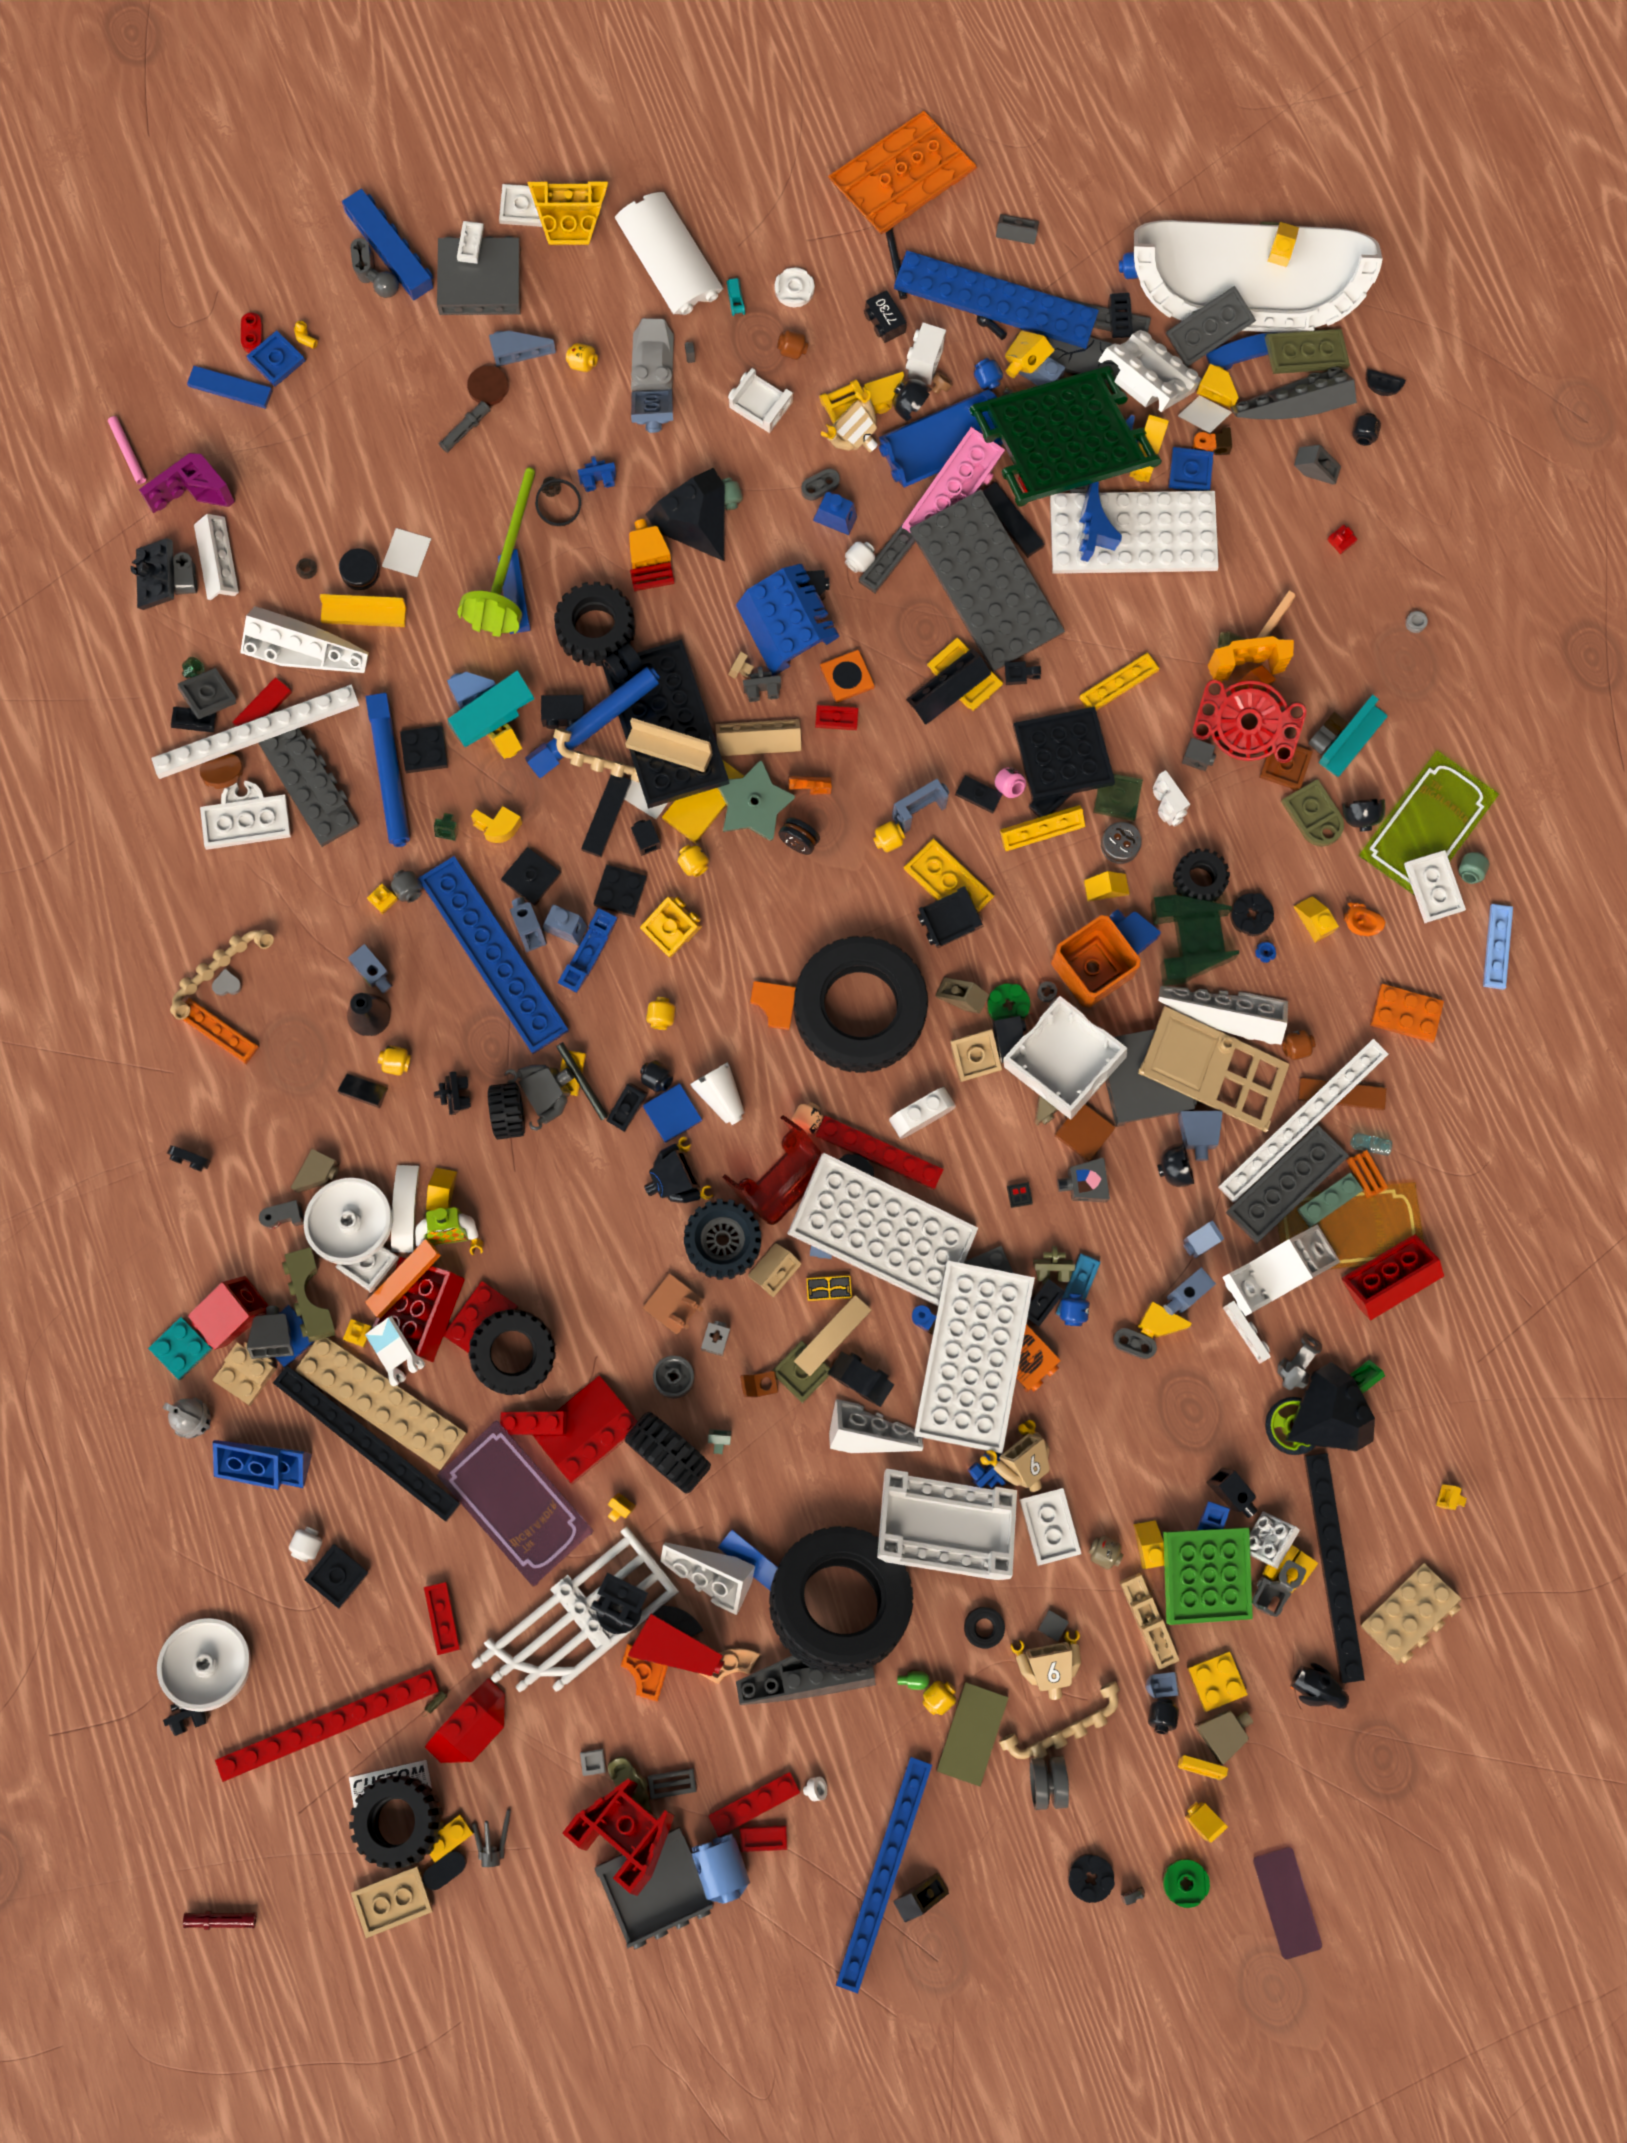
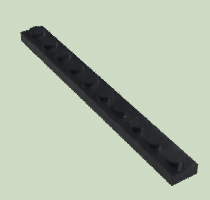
M286 1366L273 1382L274 1385L445 1522L450 1519L461 1505L289 1366Z
M1328 1453L1304 1456L1340 1682L1365 1681Z

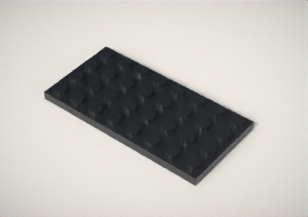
M682 639L638 652L637 654L643 666L634 673L628 672V677L619 683L611 677L604 663H602L611 694L646 667L649 670L653 668L660 677L657 680L659 685L618 715L626 741L632 730L630 720L635 718L708 741L711 744L713 755L705 772L629 749L648 809L730 784Z

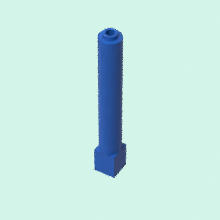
M647 667L566 728L565 730L570 731L572 735L570 742H565V747L573 751L659 685L657 680L660 677L653 668L650 670ZM553 738L547 744L544 742L525 757L526 762L539 778L560 764L559 761L564 758L558 752L556 738Z
M387 693L369 695L365 697L372 729L388 841L394 847H403L410 841L392 726L390 701Z

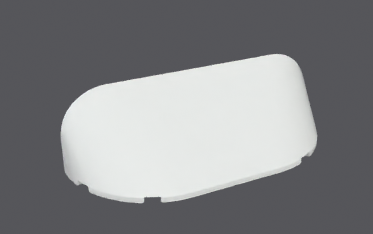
M1161 220L1145 223L1134 231V261L1140 285L1149 300L1169 318L1172 316L1183 321L1235 286L1256 319V322L1242 331L1278 333L1314 331L1315 327L1325 324L1329 326L1341 320L1364 300L1367 291L1377 279L1383 258L1380 245L1374 238L1361 232L1340 228L1296 226L1299 227V231L1287 267L1267 262L1279 225Z

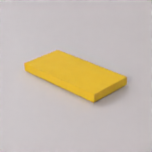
M722 760L728 779L744 777L743 774ZM718 788L675 800L662 816V820L696 844L727 804Z
M934 838L904 866V870L937 901L957 892V889L965 886L979 913L994 898V895Z

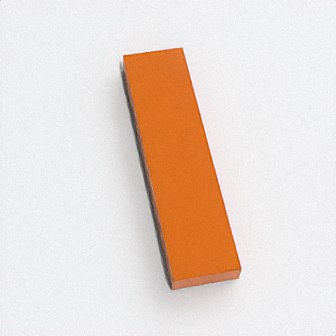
M188 998L185 1003L190 1007V1014L182 1020L244 1064H247L259 1046Z
M425 1239L367 1299L365 1303L377 1318L381 1319L441 1256L429 1240Z

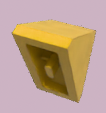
M1107 871L1084 880L1088 902L1130 894L1126 874Z
M435 1168L428 1184L426 1211L450 1208L458 1172Z

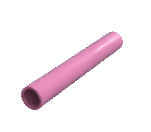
M116 416L110 417L108 423L136 483H145L144 473Z

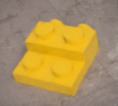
M667 897L640 927L668 957H672L685 942H689L702 928L699 923L701 919L694 912L689 913L684 908L686 904L679 897Z

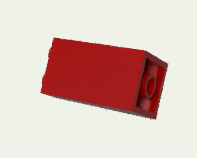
M650 1614L628 1653V1656L708 1676H712L714 1672L718 1674L725 1661L721 1660L723 1657L721 1653L653 1614Z

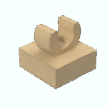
M743 652L739 653L728 674L729 676L736 679L738 673L747 678L749 677L753 666L745 663L748 655Z

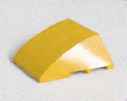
M527 182L548 244L589 245L609 182H588V184Z

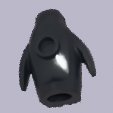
M1311 1663L1310 1665L1313 1669L1300 1666L1295 1672L1290 1688L1296 1689L1302 1694L1299 1696V1700L1304 1704L1316 1707L1329 1705L1337 1709L1347 1707L1349 1703L1348 1694L1334 1680L1327 1669L1316 1663Z

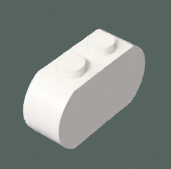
M942 1087L898 1111L889 1121L899 1138L903 1139L948 1114L956 1105L946 1088Z

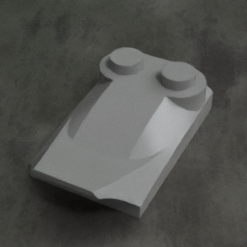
M643 318L633 333L632 391L672 390L674 334L664 319Z

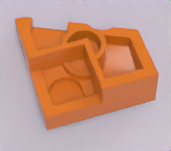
M789 776L788 778L789 789H810V795L831 794V777Z

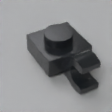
M1026 661L1008 662L1004 665L1006 685L1027 684V678L1032 680L1041 679V666L1026 667Z

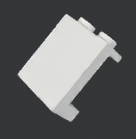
M753 368L748 373L745 372L739 386L733 388L728 396L729 408L768 433L773 430L793 403V393L785 389L784 392H781L756 375V370Z

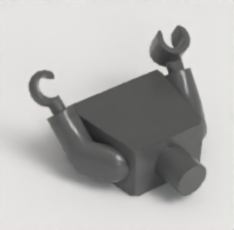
M530 1065L518 1069L517 1072L512 1069L505 1072L504 1076L508 1074L514 1076V1079L507 1081V1083L516 1082L517 1078L522 1079L518 1083L538 1117H540L537 1120L538 1127H534L532 1121L529 1122L532 1130H540L542 1123L547 1124L563 1113L568 1101L567 1097L571 1094L566 1084L574 1079L570 1069L566 1068L559 1073L557 1068H551L547 1065Z

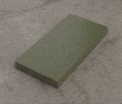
M1342 329L1270 333L1265 336L1273 374L1324 371L1332 367L1348 369L1350 366Z
M966 1682L964 1683L936 1770L937 1772L979 1787L981 1786L1009 1697Z

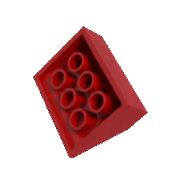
M399 1258L395 1270L406 1260V1258ZM431 1266L381 1319L376 1317L373 1328L392 1316L414 1354L423 1360L434 1362L465 1279L450 1271Z
M599 1375L557 1410L567 1412L566 1435L532 1436L566 1479L573 1485L625 1441V1436L638 1421Z

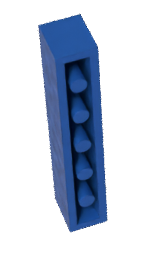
M361 188L342 201L347 216L392 274L398 279V282L413 301L433 289V276L428 268L424 269L422 267V262L416 253H411L407 241L398 236V230L393 223L389 224L387 222V217L383 210L376 208V203L370 194L366 195Z

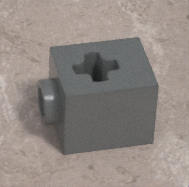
M1191 738L1182 764L1206 771L1208 765L1212 766L1215 761L1216 754L1213 753L1215 746Z

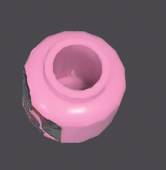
M1007 767L997 774L995 786L1007 798H1015L1025 790L1026 779L1016 769Z

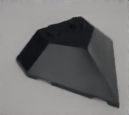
M711 468L692 477L660 499L645 515L652 526L658 527L662 535L725 562V484L716 470Z
M1329 1362L1315 1370L1310 1378L1312 1381L1309 1388L1305 1391L1293 1419L1294 1424L1291 1432L1287 1434L1285 1441L1334 1449H1347L1354 1452L1373 1442L1375 1417L1355 1379L1333 1362Z

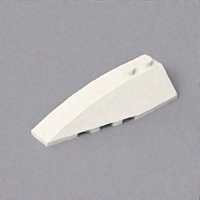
M1160 986L1158 1001L1200 1023L1248 1040L1256 1039L1265 1041L1268 1044H1282L1288 1020V1001L1245 992H1239L1238 996L1228 995V991L1210 994L1206 989H1199L1195 992H1190L1188 988Z

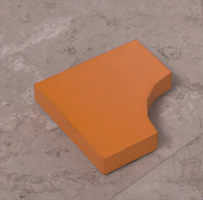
M758 981L753 982L750 1003L759 1006L765 1012L768 1018V1027L790 1030L796 987Z
M627 1644L621 1667L629 1670L633 1675L637 1686V1696L658 1702L668 1666L628 1656L633 1645Z

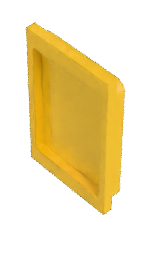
M956 638L934 657L927 666L936 676L969 651V649ZM991 672L990 676L959 700L967 708L975 711L1003 686V683Z

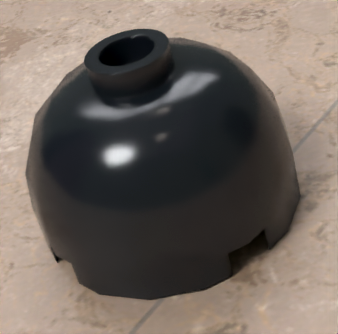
M910 379L904 384L900 382L893 391L896 394L893 399L895 411L905 421L912 418L910 413L912 411L917 412L929 397L930 394L928 392L932 391V388L917 379Z
M1377 799L1353 801L1349 806L1348 802L1342 803L1344 819L1350 826L1359 828L1360 832L1371 831L1372 826L1379 824L1385 816V799L1379 800V803Z
M1184 1143L1169 1146L1161 1155V1164L1157 1165L1160 1177L1165 1176L1167 1182L1176 1187H1186L1194 1184L1192 1168H1190L1189 1157Z

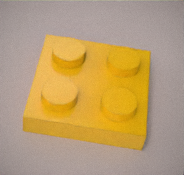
M1230 1651L1187 1668L1205 1712L1248 1695Z

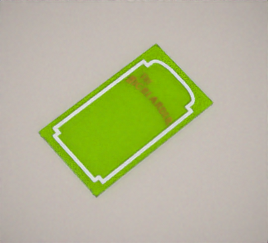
M1436 751L1358 856L1415 896L1404 863L1444 850L1450 862L1499 794L1441 752Z

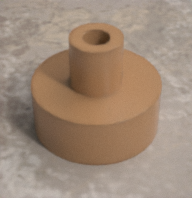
M937 372L932 378V381L935 383L932 390L936 394H939L941 390L948 392L953 386L951 380L940 372Z

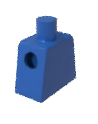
M826 492L813 521L849 535L857 519L854 503L841 497L839 494Z
M1117 909L1109 916L1137 955L1157 940L1161 934L1156 927L1135 911L1125 917Z

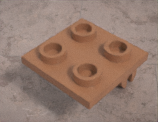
M669 1273L642 1309L678 1335L683 1328L688 1330L690 1326L687 1322L697 1310L702 1312L704 1308L700 1305L704 1302V1299Z

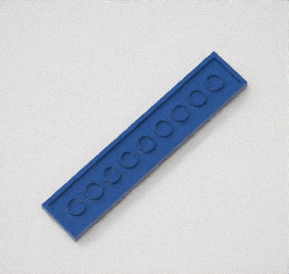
M908 250L905 253L894 284L895 290L1084 349L1087 348L1099 310Z
M455 856L419 877L418 879L532 1055L569 1032Z

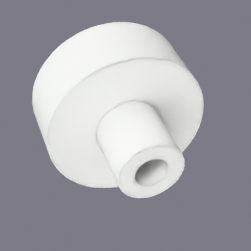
M822 1777L810 1778L807 1786L803 1788L804 1795L809 1796L814 1802L824 1800L827 1796L825 1780Z

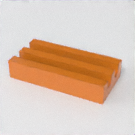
M1368 1150L1355 1155V1157L1348 1158L1347 1163L1367 1199L1388 1189ZM1356 1161H1358L1359 1165L1361 1166L1366 1178L1368 1179L1369 1183L1373 1188V1191H1371L1369 1186L1367 1185L1364 1177L1362 1176L1359 1168L1355 1163Z

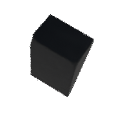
M628 1083L606 1121L625 1132L647 1098L648 1093L632 1083Z

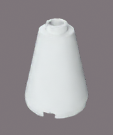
M728 1062L690 1084L725 1123L730 1122L733 1125L743 1119L741 1115L745 1112Z

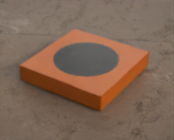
M859 650L820 664V669L835 703L862 694L875 687Z

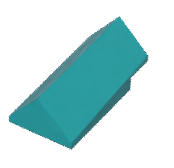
M517 670L449 717L448 725L462 745L467 747L519 716L517 709L534 700V697Z

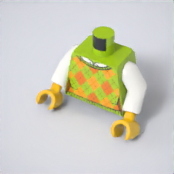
M456 1207L438 1208L426 1212V1219H423L416 1226V1246H419L425 1239L429 1240L433 1246L471 1240L469 1250L471 1255H474V1248L476 1247L480 1249L481 1253L483 1252L484 1244L481 1239L477 1238L479 1234L474 1219L461 1213Z

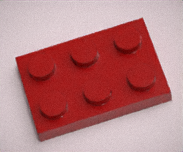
M481 1281L444 1333V1337L468 1353L470 1349L469 1343L474 1331L486 1317L498 1311L517 1310L518 1305Z

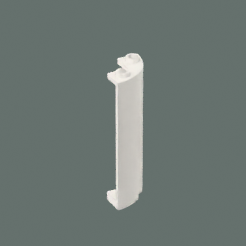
M664 192L643 196V201L637 204L633 201L615 216L616 221L673 314L687 315L693 310L698 301L712 302L717 299L723 287Z

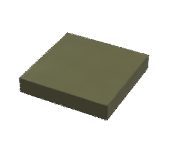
M803 1341L772 1370L776 1372V1378L802 1404L829 1377L827 1373L831 1369L825 1362L811 1376L801 1369L794 1360L807 1347Z

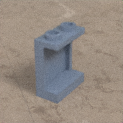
M935 779L894 804L892 818L896 824L899 823L904 834L910 831L912 815L929 804L936 802L942 811L946 809L949 797L948 788L944 783L941 784L938 779Z

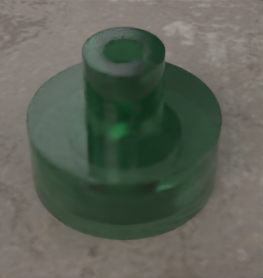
M189 657L182 664L184 670L182 674L185 678H192L205 672L203 664L195 657Z

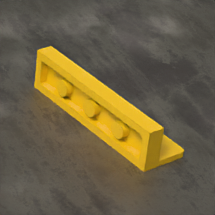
M320 594L322 602L321 622L324 624L405 627L407 607L404 598Z

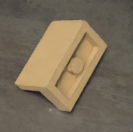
M775 1243L749 1273L748 1277L774 1298L800 1267L801 1263L791 1252Z

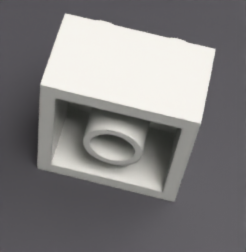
M922 323L921 329L916 330L913 347H910L907 355L906 369L909 370L908 378L921 380L931 385L943 352L945 329Z

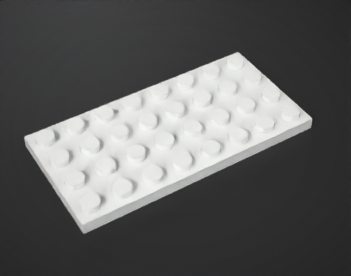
M1215 491L1099 493L1104 513L1113 527L1122 535V539L1115 551L1095 546L1094 554L1088 562L1080 560L1082 552L1079 551L1081 540L1085 536L1082 533L1084 523H1080L1079 519L1086 493H1058L1050 496L1052 574L1218 570Z
M822 1153L787 1234L939 1306L947 1260L959 1263L965 1262L978 1227L826 1153Z
M947 1260L914 1436L986 1451L992 1450L1000 1454L1003 1453L1035 1277Z

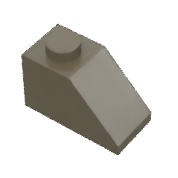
M944 977L935 996L964 1011L980 1014L989 994L973 982Z
M311 1149L291 1188L295 1192L300 1193L328 1184L330 1179L333 1180L339 1171L337 1167L339 1164L335 1160Z

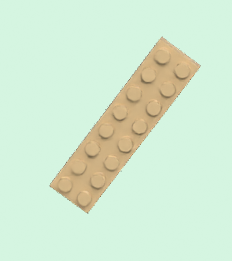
M327 1337L315 1341L295 1369L297 1373L440 1471H442L467 1435L466 1432L399 1386H392L387 1378Z

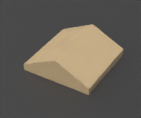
M992 1029L950 1040L953 1060L961 1082L1002 1070Z

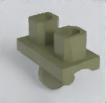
M1052 1246L1051 1252H1043V1258L1047 1259H1033V1267L1036 1270L1038 1281H1044L1046 1277L1050 1279V1271H1058V1281L1070 1282L1072 1271H1075L1073 1260H1057L1066 1258V1253L1058 1252L1057 1246Z

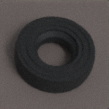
M980 1607L970 1612L964 1623V1632L972 1645L988 1649L996 1646L1002 1640L1005 1633V1623L1002 1616L996 1610L989 1607ZM981 1619H988L993 1624V1632L988 1637H982L976 1631V1624Z

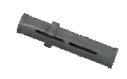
M481 401L470 413L467 412L464 415L465 418L438 443L439 446L448 453L473 427L479 425V421L491 411L489 406Z

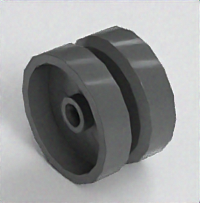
M1051 1757L1048 1770L1043 1758H1031L1030 1785L1034 1810L1048 1809L1050 1796L1055 1809L1068 1808L1069 1782L1064 1757Z

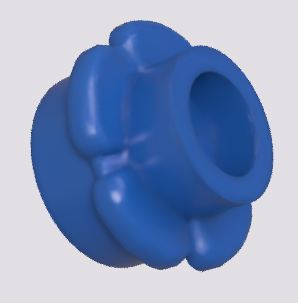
M1262 942L1257 946L1258 949H1256L1255 955L1258 959L1260 958L1261 962L1268 963L1270 960L1275 959L1276 949L1273 944Z

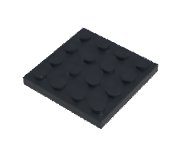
M1095 707L1013 723L1032 802L1115 785L1114 775Z

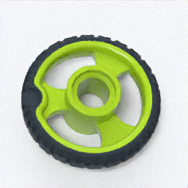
M1288 1397L1276 1402L1269 1410L1265 1420L1266 1434L1272 1445L1279 1451L1289 1455L1305 1454L1316 1447L1300 1442H1293L1292 1447L1282 1443L1275 1434L1274 1429L1276 1427H1281L1285 1436L1291 1432L1289 1424L1296 1414L1283 1418L1279 1415L1278 1411L1288 1405L1299 1406L1302 1400L1299 1397Z

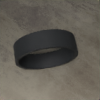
M553 479L544 483L536 495L535 506L537 513L549 525L565 526L576 519L581 509L579 491L572 483L563 479ZM551 483H564L570 486L578 497L577 513L567 522H551L539 510V494L544 487Z

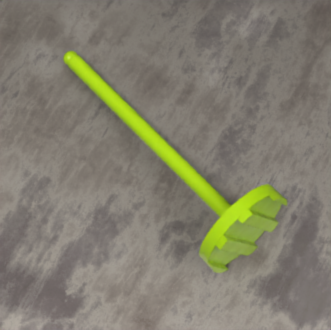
M531 467L525 470L491 592L471 591L461 597L457 611L460 619L462 616L468 623L472 624L473 630L480 632L482 629L493 632L492 636L500 637L501 633L513 631L515 634L519 630L522 619L520 608L508 598L501 596V592L535 475V470Z

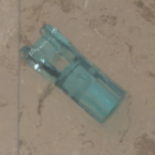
M1361 1133L1356 1134L1350 1141V1145L1354 1149L1368 1150V1152L1388 1156L1392 1149V1141Z

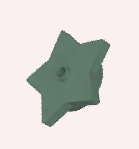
M759 761L743 778L729 779L730 784L718 787L727 804L723 832L751 829L767 840L772 841L777 814L791 803L795 796L773 785L763 762ZM755 799L758 804L753 805L750 800Z

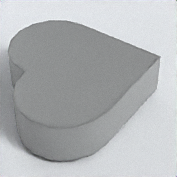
M226 969L212 983V990L219 996H224L227 993L231 995L238 994L242 988L241 982Z

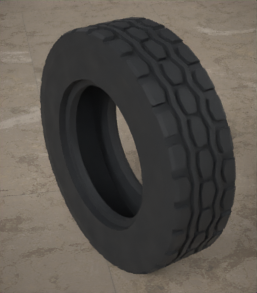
M870 936L842 938L833 941L832 944H827L818 953L816 952L800 973L794 999V1016L797 1029L809 1050L814 1052V1055L821 1061L824 1060L826 1064L847 1072L855 1071V1073L882 1070V1068H887L906 1056L921 1035L928 1010V992L925 980L916 963L912 962L913 959L906 952L903 953L902 949L893 943L891 945L888 941L880 938L874 939V937ZM858 972L872 974L882 979L891 988L896 999L897 1012L893 1021L883 1031L867 1037L851 1036L840 1031L828 1018L824 1005L825 996L832 984L847 974Z
M833 1526L828 1529L822 1528L802 1537L782 1558L773 1578L769 1594L770 1617L774 1622L772 1625L775 1632L780 1637L779 1640L786 1649L790 1650V1653L796 1659L803 1661V1664L811 1668H817L818 1671L833 1672V1674L861 1672L862 1669L867 1670L885 1659L904 1635L913 1609L912 1582L909 1573L906 1572L905 1565L888 1563L877 1558L878 1536L875 1537L870 1532L845 1526V1528L841 1526ZM833 1566L850 1568L860 1573L870 1583L876 1595L877 1613L875 1620L865 1629L851 1634L834 1633L820 1626L810 1615L804 1597L805 1584L812 1575L824 1568Z

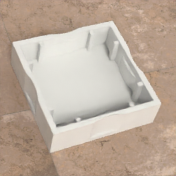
M1059 996L1040 1017L1036 1026L1024 1035L1004 1057V1068L1071 1120L1127 1057V1047L1104 1029L1092 1024L1082 1012Z

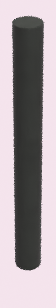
M564 1042L558 1044L556 1048L601 1120L607 1118L608 1114Z

